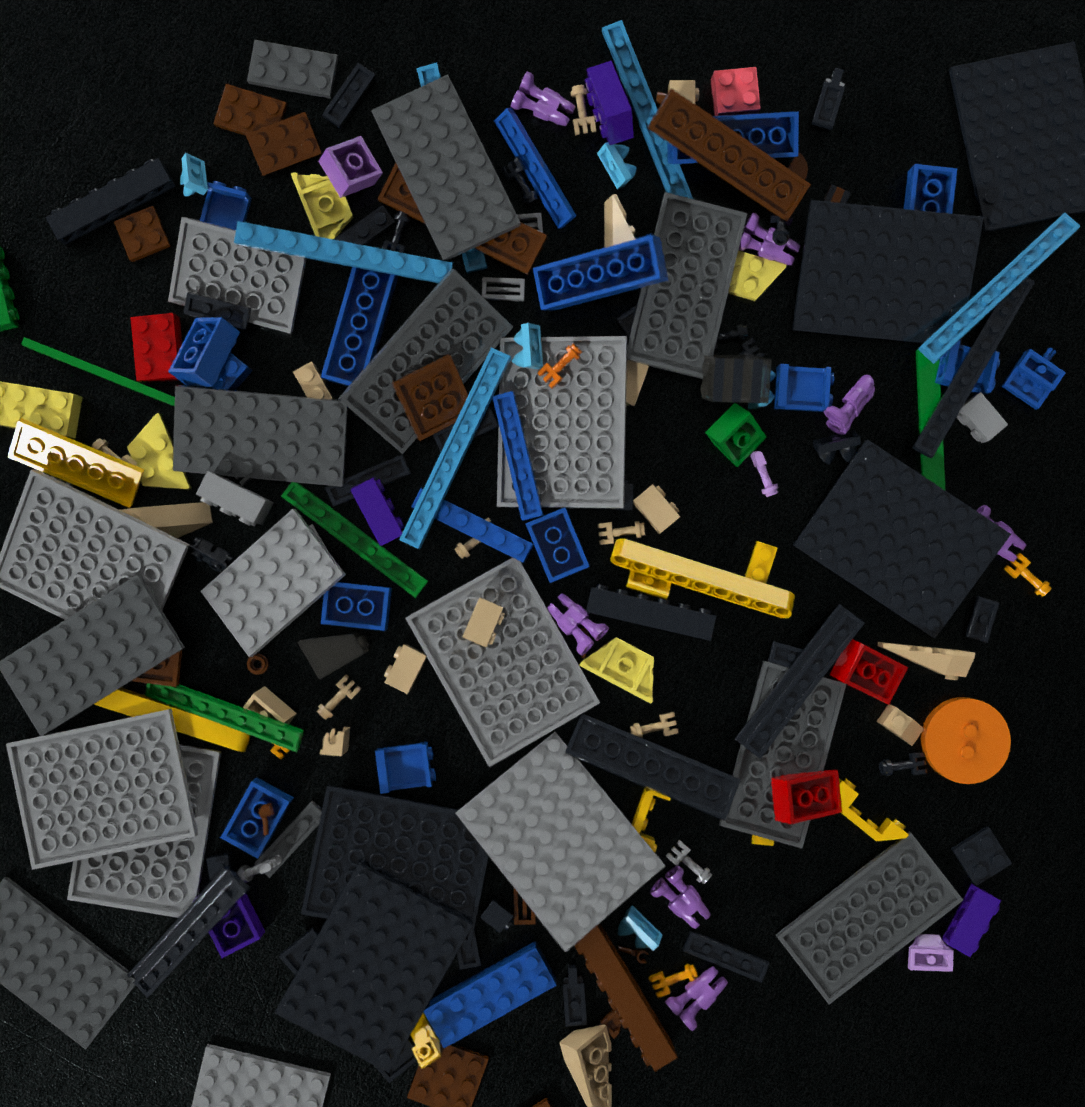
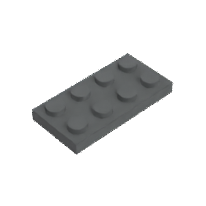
M254 40L247 82L252 85L331 99L338 55Z

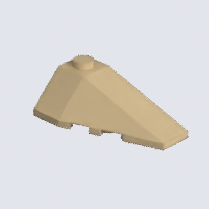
M613 194L604 202L605 248L635 240L633 235L635 229L633 226H628L626 222L627 214L618 196Z
M204 502L120 510L175 538L213 523L211 506Z
M878 642V647L936 673L943 674L945 679L958 680L959 676L966 677L975 658V653L962 650Z
M599 1025L574 1030L559 1043L566 1065L587 1107H612V1085L609 1084L611 1041L607 1026Z

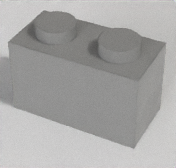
M981 392L968 399L957 416L963 425H967L970 428L973 438L981 443L991 440L1008 425Z

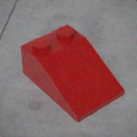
M852 639L838 657L829 675L889 705L908 667Z
M838 770L787 774L771 778L775 821L795 824L842 812Z

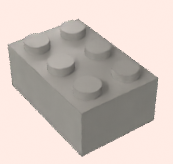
M207 471L196 492L197 495L202 497L200 501L210 506L218 507L219 505L221 512L235 517L238 515L240 516L239 521L252 526L256 524L263 525L274 502L210 471Z

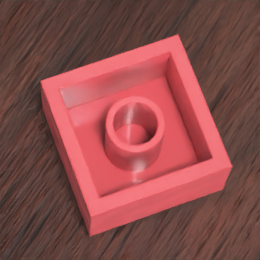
M756 67L713 72L711 87L714 116L759 113L761 108Z

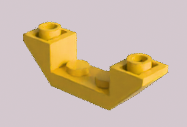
M839 779L841 813L875 841L904 839L909 836L904 831L905 826L897 819L891 821L886 818L879 828L870 819H867L865 822L860 817L862 813L851 805L859 795L854 791L856 786L847 779L844 781Z
M645 788L631 825L655 853L657 844H655L654 837L641 833V830L645 831L648 823L646 815L648 810L652 811L655 799L653 796L668 801L671 798Z
M423 1012L410 1034L416 1045L412 1050L422 1069L441 1056L440 1041Z

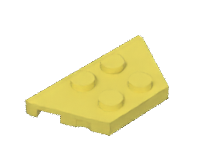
M291 173L315 236L335 239L354 218L346 197H339L328 176Z
M738 251L728 293L756 301L786 268V264Z
M160 413L155 414L128 445V451L131 458L137 462L136 466L144 469L141 479L143 486L189 490L191 485L186 473L173 471L174 444Z
M615 637L580 662L579 666L650 704L653 702V656Z

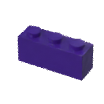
M372 477L350 489L380 546L402 535V529L405 526L400 517H395L393 513L395 507L390 498H385L383 494L385 488L380 479L376 480L375 477Z
M971 883L942 940L952 948L971 957L972 953L977 951L982 935L988 931L992 916L997 914L1001 900Z

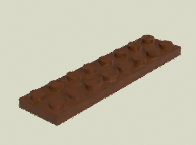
M674 89L669 90L647 127L650 131L786 222L811 185Z
M395 163L378 200L425 224L407 184ZM521 223V226L474 249L529 275L548 237L546 234Z

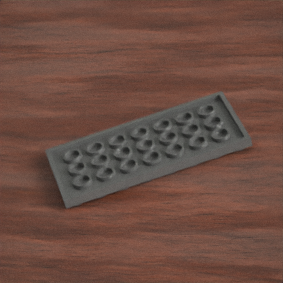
M448 74L371 110L443 261H448L521 226V222Z
M667 192L664 193L654 236L661 238L669 281L641 288L627 344V360L704 380L708 378L747 213Z
M451 269L338 399L403 454L417 436L392 382L449 354L464 384L486 359L490 349H495L500 343V338H504L513 326L458 272Z
M177 385L175 386L173 471L206 474L207 471L222 476L342 487L344 485L348 406L341 400Z
M139 574L0 661V671L39 735L43 736L185 647Z
M763 661L747 722L789 669L788 667ZM823 677L761 758H758L742 744L740 745L732 776L741 779L726 820L720 819V826L803 849L810 820L795 824L775 821L771 778L787 774L824 770L846 688L845 683Z
M910 831L907 832L909 834L907 838L895 841L776 934L777 938L828 1004L835 1001L963 901Z
M5 877L0 882V984L84 1049H87L135 987L133 982L136 979L132 976L128 977L129 970L18 884Z

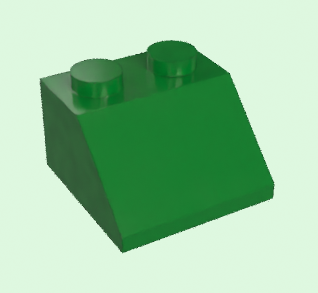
M736 403L705 432L712 443L736 467L767 438L751 413Z

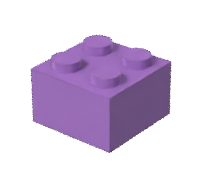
M361 136L327 148L319 160L320 165L340 198L374 185L383 173Z

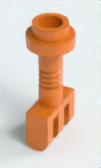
M574 343L566 347L568 352L553 367L546 363L538 371L537 374L540 377L548 372L543 378L546 383L552 378L554 379L549 384L551 389L563 379L558 373L573 358L576 360L580 358L582 351Z

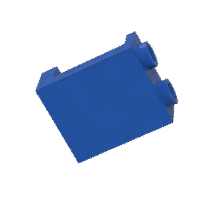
M218 181L213 183L207 182L208 192L200 221L236 230L237 221H246L252 198L241 187L234 186L232 189Z
M959 340L940 358L935 383L949 386L971 347L960 345L961 340ZM994 351L971 393L977 394L981 392L985 395L994 389L996 383L994 377L1000 364V352Z
M789 364L777 366L774 409L824 412L827 407L832 406L833 395L830 394V386L834 383V373H831V367H791Z
M428 742L378 748L375 751L380 794L389 793L391 790L422 786L432 787L433 781H436L435 768H431L430 760H433L432 747H428Z

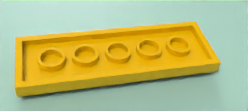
M23 418L17 423L8 458L129 508L133 505L144 473V469Z

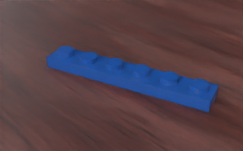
M506 108L494 122L514 156H519L524 163L526 176L557 228H563L576 217V214L513 108Z
M510 391L492 396L521 519L525 521L544 516L515 393Z
M420 488L411 506L412 508H415L417 501L423 491L422 488ZM443 500L435 517L436 520L525 563L534 545L446 500Z

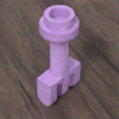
M760 451L752 452L751 459L754 466L757 467L765 487L762 489V493L766 497L777 494L778 485L772 484L765 466L767 463L763 453Z

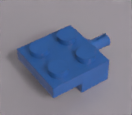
M1048 348L1043 357L1029 349L1024 351L1001 386L1037 410L1049 393L1056 388L1066 372L1050 362L1054 354H1056V351L1052 348Z

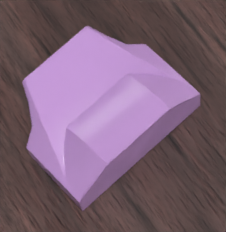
M919 934L909 947L908 968L921 971L953 972L954 950L948 947L938 934Z

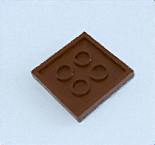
M449 354L392 382L419 441L454 424L468 397L467 391Z
M440 1042L441 1056L423 1069L418 1065L407 1098L430 1107H472L489 1056L456 1044L443 1048Z

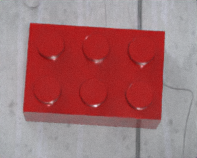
M174 313L131 317L136 380L143 384L180 381L168 372L182 345L180 317Z

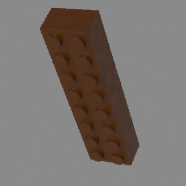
M601 923L597 924L574 946L580 955H585L587 968L591 973L595 972L599 988L602 992L606 991L609 997L608 1002L612 1009L618 1010L619 1020L625 1029L629 1028L633 1044L636 1048L640 1046L644 1062L647 1066L651 1065L654 1071L677 1058L673 1042Z

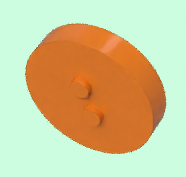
M967 697L946 700L929 713L923 724L921 747L922 751L925 752V758L938 774L951 781L961 784L983 782L999 772L1008 758L1011 746L1008 725L1003 716L994 707L983 701Z

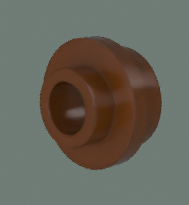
M260 653L249 657L247 661L248 670L256 675L264 673L269 666L267 657ZM256 660L261 661L262 665L260 668L255 666Z

